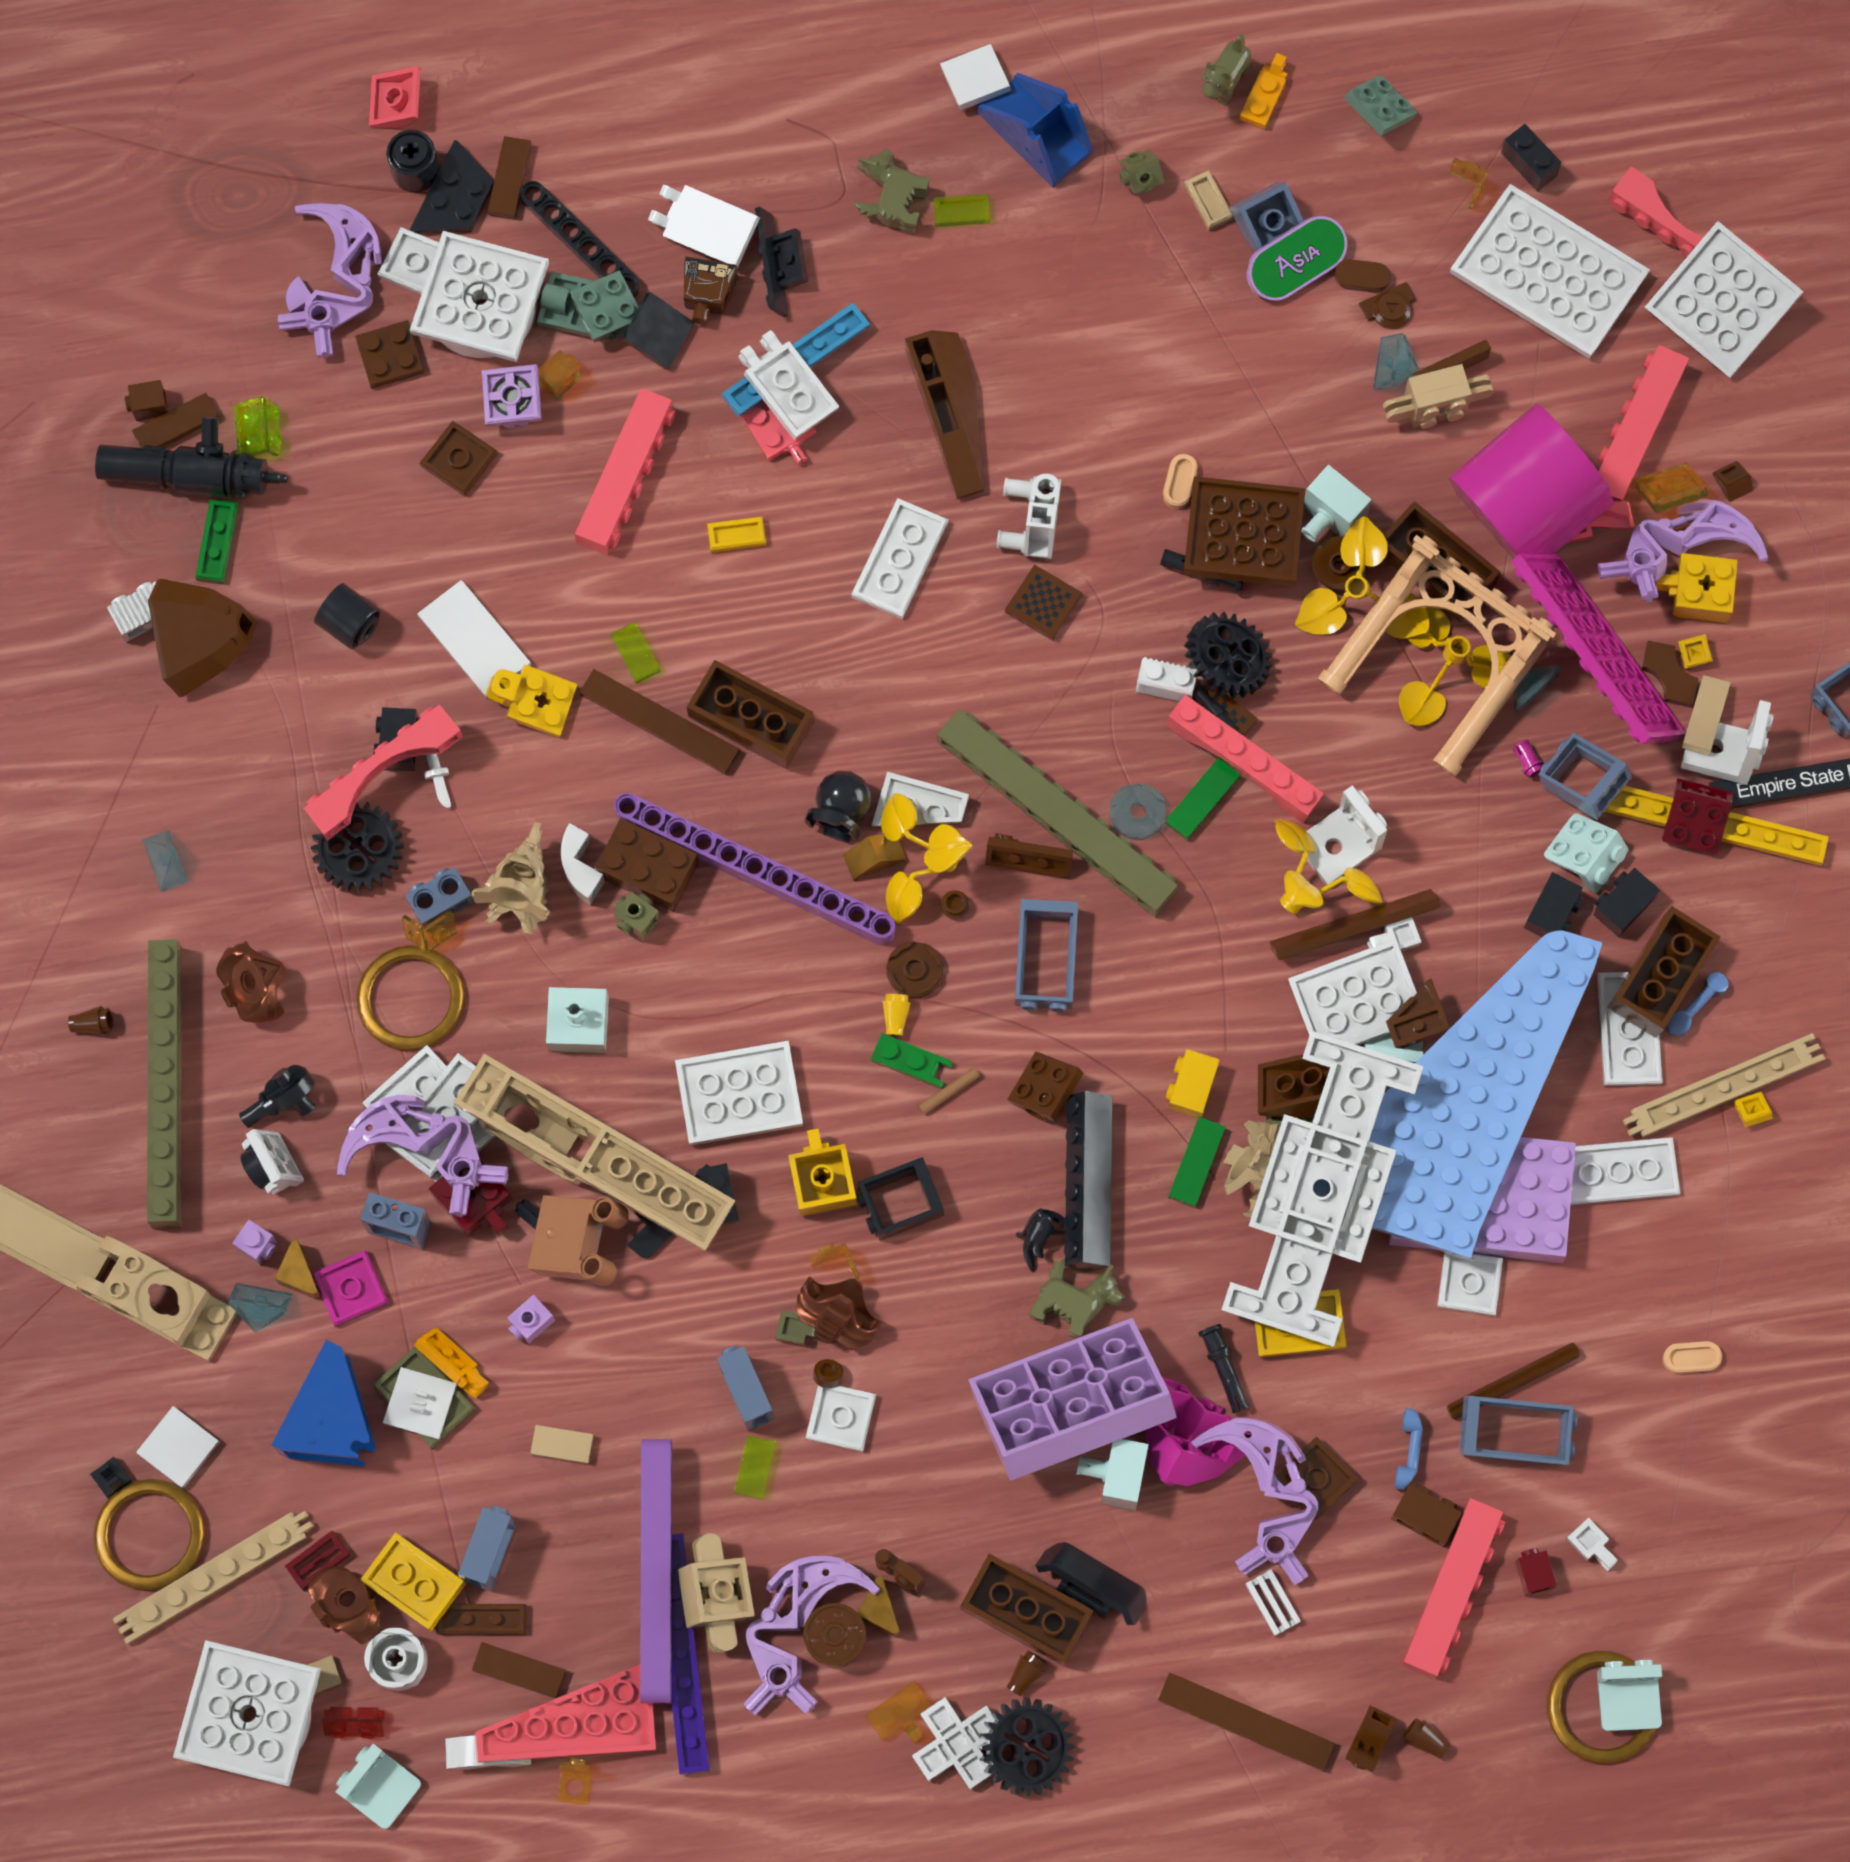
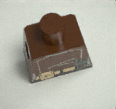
M685 256L684 305L685 308L694 310L692 317L694 323L707 325L710 313H724L738 278L737 265Z

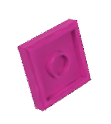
M366 1250L312 1273L334 1327L389 1304Z

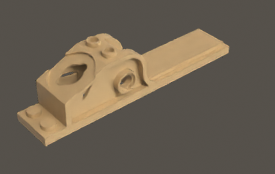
M483 1054L454 1101L455 1106L479 1119L482 1128L516 1149V1151L568 1182L577 1185L583 1182L595 1187L706 1252L735 1204L734 1199L486 1054ZM520 1104L527 1105L539 1119V1125L536 1129L524 1132L506 1121L504 1112L508 1108H514ZM577 1138L592 1144L581 1162L573 1157H567Z
M0 1184L1 1252L205 1361H211L238 1313L237 1309L212 1297L206 1289L134 1248L109 1236H105V1238L97 1236ZM112 1259L116 1264L103 1284L99 1280ZM158 1284L166 1289L171 1288L176 1291L178 1296L177 1304L179 1305V1312L176 1315L159 1314L152 1309L149 1301L150 1295L148 1294L150 1285Z

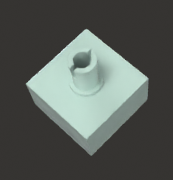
M1328 465L1306 489L1303 508L1314 517L1302 528L1301 532L1312 542H1315L1326 528L1330 529L1337 536H1345L1348 529L1363 516L1368 518L1372 499Z
M549 987L546 1045L549 1051L606 1053L609 1005L607 989Z
M1125 1439L1114 1441L1110 1458L1106 1459V1461L1080 1456L1076 1474L1101 1478L1102 1482H1105L1101 1504L1136 1511L1148 1444Z

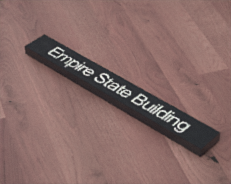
M1850 758L1754 774L1750 776L1747 785L1729 780L1709 782L1708 786L1733 792L1731 809L1850 789Z

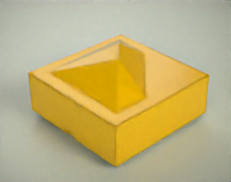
M1706 634L1678 641L1685 669L1713 662Z
M1762 1092L1734 1100V1106L1745 1128L1772 1119V1111Z

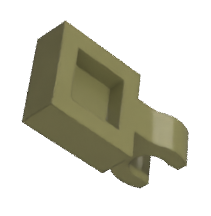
M781 1310L776 1333L777 1341L805 1346L807 1337L822 1341L813 1334L816 1328L801 1322L798 1318V1313Z

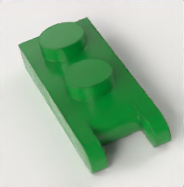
M881 1033L871 1057V1062L939 1089H943L945 1084L943 1081L935 1078L940 1065L947 1068H952L953 1062L949 1059Z

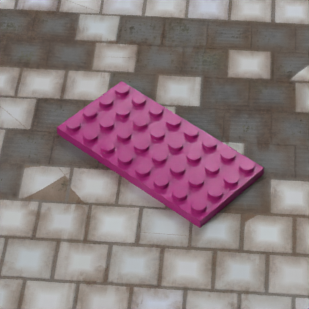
M1519 554L1511 560L1516 567L1514 572L1521 581L1527 582L1532 589L1530 592L1532 598L1539 605L1544 606L1548 612L1547 618L1550 623L1556 628L1559 627L1564 634L1563 640L1571 650H1575L1581 658L1579 662L1582 668L1594 676L1597 681V689L1601 694L1609 697L1614 704L1612 709L1620 719H1624L1629 725L1628 731L1632 738L1638 743L1649 744L1679 741L1685 737L1686 731L1561 556L1559 554Z

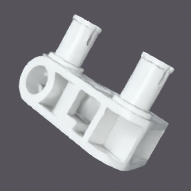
M1051 474L1033 476V479L1030 478V481L1005 478L1003 496L1028 498L1026 531L1014 533L998 530L996 548L1021 550V553H1024L1026 557L1052 559L1061 479H1057ZM1047 488L1050 489L1052 492H1050L1049 494H1042L1040 490Z

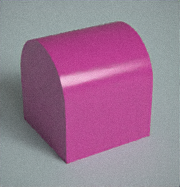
M1537 403L1448 477L1456 495L1512 559L1519 554H1555L1614 504L1610 489L1596 467L1559 423Z

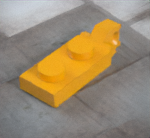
M1276 53L1271 67L1264 65L1263 69L1260 70L1240 114V120L1262 129L1266 128L1286 84L1287 73L1283 72L1286 56Z
M434 1327L416 1341L414 1346L453 1382L458 1384L459 1387L464 1388L465 1392L474 1398L483 1393L489 1382L476 1369L478 1364L437 1327Z

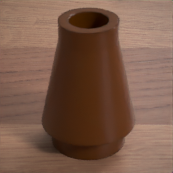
M99 1006L77 1015H71L68 1017L69 1030L71 1033L106 1034L107 1031L113 1029L111 1010Z
M1027 1650L1024 1656L1020 1655L1010 1682L1006 1687L1021 1697L1045 1673L1043 1669L1047 1663Z
M1418 1718L1411 1722L1403 1736L1408 1741V1745L1432 1754L1439 1759L1445 1755L1450 1746L1425 1720L1420 1721Z

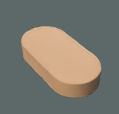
M1177 455L1170 463L1163 490V500L1170 508H1184L1191 499L1194 476L1197 475L1198 465L1196 460L1190 455Z
M1710 1341L1677 1343L1670 1345L1665 1350L1662 1362L1666 1370L1673 1374L1710 1372L1715 1370L1721 1363L1722 1352L1715 1343Z

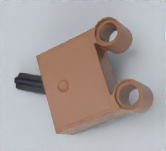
M545 1195L542 1198L540 1211L526 1199L516 1204L515 1212L536 1230L527 1269L542 1276L590 1280L601 1286H607L613 1282L617 1272L615 1264L597 1255L603 1224L612 1229H620L627 1223L629 1213L624 1205L606 1196L600 1197L597 1200Z

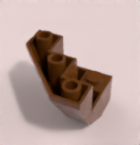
M158 579L148 599L162 680L179 697H184L226 670L247 647L258 624L241 604L211 588Z

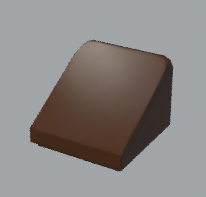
M1738 461L1713 472L1716 482L1729 502L1753 490L1751 475Z

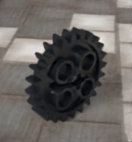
M1215 612L1209 617L1203 616L1200 621L1194 624L1186 636L1188 640L1184 647L1189 650L1184 654V657L1192 659L1187 666L1189 668H1196L1197 671L1193 676H1201L1203 678L1202 686L1207 683L1211 684L1210 692H1214L1216 688L1220 689L1221 697H1224L1227 692H1229L1232 699L1238 694L1242 698H1245L1248 693L1253 695L1257 689H1260L1265 684L1266 679L1271 674L1269 670L1273 666L1268 661L1272 657V653L1265 652L1269 643H1261L1260 641L1263 633L1256 635L1254 633L1256 626L1252 625L1248 628L1246 626V619L1244 618L1241 622H1238L1236 614H1233L1230 619H1228L1225 612H1222L1219 617Z
M357 802L350 824L342 829L356 845H362L365 853L376 860L375 864H372L359 849H353L350 841L340 835L339 832L328 841L322 833L312 835L313 841L318 843L311 846L312 852L317 853V855L312 857L314 864H320L317 867L319 874L326 872L324 876L326 882L334 879V887L336 889L344 883L346 892H349L351 887L355 886L357 892L361 893L363 885H366L368 890L372 891L373 882L382 887L383 882L381 878L383 876L392 879L389 872L390 868L394 870L399 869L398 864L394 860L403 859L402 853L397 851L404 848L403 842L397 841L403 835L400 830L394 831L398 824L396 820L389 822L391 818L389 812L381 815L382 810L380 806L375 807L371 811L369 802H366L363 809L359 807ZM355 823L364 824V828L358 833H353L350 829ZM382 841L385 843L380 851L371 850L374 842ZM336 843L344 844V849L339 853L331 852V847ZM361 861L365 863L362 870L357 872L351 870V866L355 862Z
M1023 1698L1021 1706L1017 1699H1012V1708L1007 1704H1001L1002 1714L992 1711L994 1723L984 1722L985 1726L990 1730L988 1733H980L979 1735L986 1739V1744L978 1746L979 1749L986 1750V1755L979 1759L980 1761L989 1762L984 1772L995 1773L991 1779L993 1783H998L1002 1780L1000 1789L1006 1791L1011 1786V1794L1018 1795L1022 1788L1023 1796H1030L1033 1789L1035 1794L1041 1795L1042 1785L1047 1790H1052L1051 1780L1061 1783L1062 1779L1058 1773L1060 1771L1069 1772L1064 1763L1065 1761L1074 1760L1073 1757L1067 1755V1750L1074 1749L1075 1745L1067 1744V1739L1074 1736V1734L1064 1731L1069 1725L1068 1721H1058L1062 1715L1061 1711L1051 1714L1052 1704H1046L1042 1708V1700L1035 1699L1033 1704H1031L1030 1698ZM1023 1718L1027 1723V1728L1020 1735L1016 1730V1724L1019 1719ZM1008 1732L1019 1741L1028 1742L1030 1748L1048 1756L1049 1760L1046 1762L1035 1753L1025 1752L1026 1749L1023 1746L1007 1739L1005 1733ZM1048 1733L1051 1737V1745L1049 1748L1044 1749L1041 1745V1739L1044 1734ZM1009 1745L1012 1748V1756L1009 1760L1005 1761L1002 1757V1749L1004 1746ZM1034 1760L1037 1764V1770L1030 1776L1027 1772V1764L1029 1761Z

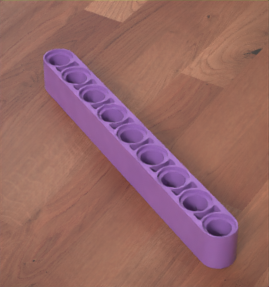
M642 1439L641 1703H671L672 1439Z

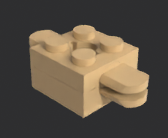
M1460 364L1408 378L1405 395L1384 402L1383 408L1387 412L1386 418L1389 423L1410 418L1413 428L1421 426V428L1425 429L1435 426L1439 421L1448 419V421L1453 422L1463 418L1467 414L1470 402L1488 398L1494 394L1492 385H1489L1491 383L1489 375L1467 379L1463 365Z
M708 1533L698 1537L692 1543L695 1563L686 1565L677 1571L686 1627L705 1626L709 1649L714 1653L721 1654L737 1646L735 1623L742 1622L755 1615L745 1557L724 1560L720 1537L716 1534Z

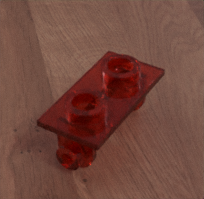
M331 1706L330 1709L324 1710V1719H322L324 1735L333 1738H344L345 1736H360L365 1739L384 1737L382 1722L385 1719V1711L379 1710V1707H358L357 1717H352V1707Z

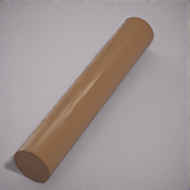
M973 1067L918 1105V1107L926 1115L980 1077L979 1073Z

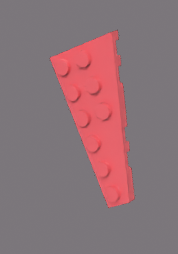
M640 1664L476 1731V1763L655 1751L653 1703H641Z

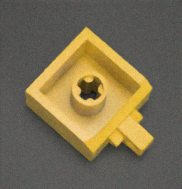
M1681 553L1677 564V571L1672 570L1671 574H1664L1655 585L1657 590L1669 592V596L1674 597V616L1728 624L1733 613L1738 560Z
M819 1129L808 1130L810 1146L803 1147L804 1152L788 1155L800 1216L856 1206L857 1200L846 1145L841 1144L829 1147V1142L821 1144ZM820 1175H825L827 1179L826 1184H821L818 1181Z

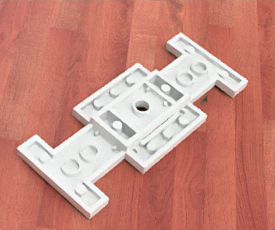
M1311 1031L1302 1059L1330 1067L1313 1123L1284 1114L1249 1223L1250 1227L1274 1234L1276 1238L1259 1291L1230 1282L1222 1310L1334 1347L1343 1318L1315 1310L1332 1255L1336 1254L1361 1263L1397 1152V1150L1369 1142L1386 1087L1389 1086L1415 1095L1424 1066ZM1321 1179L1328 1181L1331 1187L1329 1194L1324 1197H1319L1314 1192V1184Z

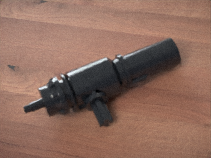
M211 415L202 416L201 442L196 443V447L179 446L175 451H171L169 447L145 445L143 448L100 444L95 459L97 479L158 485L160 489L172 486L176 493L229 498L237 496L244 499L252 494L264 495L267 483L286 484L288 482L287 475L268 472L266 459L255 458L249 452H241L239 454L238 450H233L231 453L223 452L224 445L218 442L219 417Z

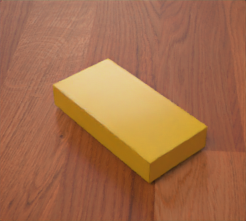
M763 516L707 524L711 553L766 546Z

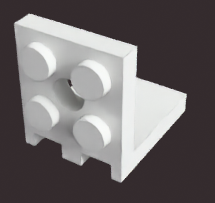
M1759 701L1748 730L1719 723L1713 745L1718 746L1722 752H1710L1709 756L1685 749L1681 768L1747 785L1753 769H1759L1762 755L1766 752L1769 738H1766L1767 732L1770 731L1774 716L1769 714L1771 703Z
M1353 785L1343 792L1339 808L1307 831L1316 845V852L1314 854L1308 853L1307 862L1325 885L1330 884L1341 876H1345L1344 871L1346 868H1356L1381 850L1387 833L1385 819L1378 812L1375 814L1368 806L1370 802L1367 796L1361 790L1357 792ZM1330 841H1335L1340 844L1341 851L1338 854H1330L1327 852L1325 845Z

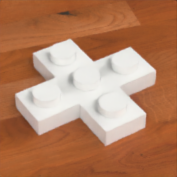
M944 1697L920 1714L936 1740L912 1755L928 1782L953 1765L970 1790L995 1774L994 1772L985 1773L984 1769L989 1763L979 1759L984 1755L978 1746L986 1743V1739L979 1735L980 1733H988L990 1730L985 1726L984 1722L994 1723L995 1721L987 1706L961 1722Z

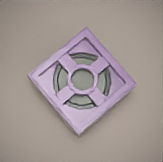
M536 364L482 370L484 415L487 427L503 425V427L512 429L514 425L525 427L528 425V422L542 421L539 371Z

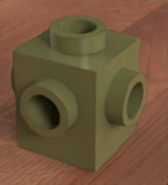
M1150 149L1143 152L1136 151L1130 153L1127 158L1119 160L1122 168L1119 171L1122 185L1124 187L1128 186L1134 194L1146 193L1152 187L1165 183L1158 157Z
M630 892L627 897H621L614 907V911H616L614 913L615 920L618 922L616 926L625 934L630 935L633 933L642 940L646 938L659 921L660 914L653 907L654 903L641 893L637 896Z

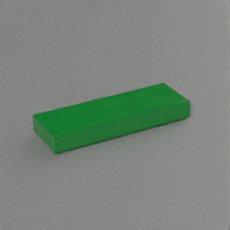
M210 499L195 575L196 581L224 584L239 507L237 502Z
M1217 758L1165 820V824L1185 840H1188L1238 781L1240 774L1220 758Z
M1198 1117L1168 1198L1194 1208L1196 1207L1224 1134L1225 1126Z

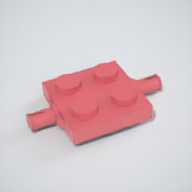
M764 401L741 416L769 461L789 452L797 465L802 464L800 458L804 463L807 461V457L799 446L806 439L817 433L814 427L796 440H793Z

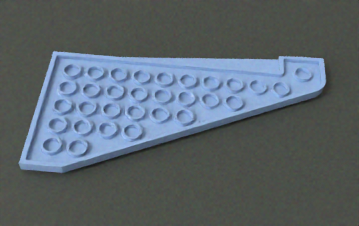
M1554 931L1544 935L1415 1063L1424 1066L1415 1095L1392 1087L1384 1093L1369 1142L1397 1150L1372 1229L1471 1260L1482 1224L1593 974L1602 942L1566 931ZM1321 1179L1314 1184V1192L1317 1196L1324 1197L1329 1194L1331 1187L1328 1181Z

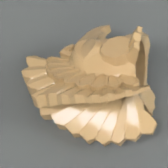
M534 822L529 837H526L525 841L514 852L506 854V858L498 864L496 873L489 877L484 888H477L471 892L474 902L492 903L488 906L490 911L486 913L489 917L485 921L486 923H492L503 913L512 910L520 920L524 932L533 935V929L538 928L537 923L545 921L550 914V911L544 906L548 903V900L545 898L548 889L546 887L547 877L544 875V864L542 863V849L540 848L541 823Z
M1248 1120L1244 1123V1126L1250 1133L1247 1138L1250 1146L1242 1148L1234 1144L1223 1161L1225 1164L1232 1165L1224 1184L1226 1195L1238 1190L1248 1182L1253 1184L1255 1192L1249 1199L1251 1204L1250 1210L1243 1213L1246 1217L1251 1218L1278 1136L1279 1124L1256 1123Z

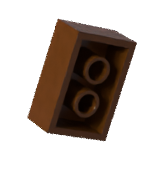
M620 818L595 870L603 874L605 881L628 892H633L637 896L641 893L654 904L674 912L699 861L697 853Z

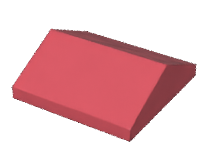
M419 66L372 75L369 126L371 128H404L418 119L421 71Z

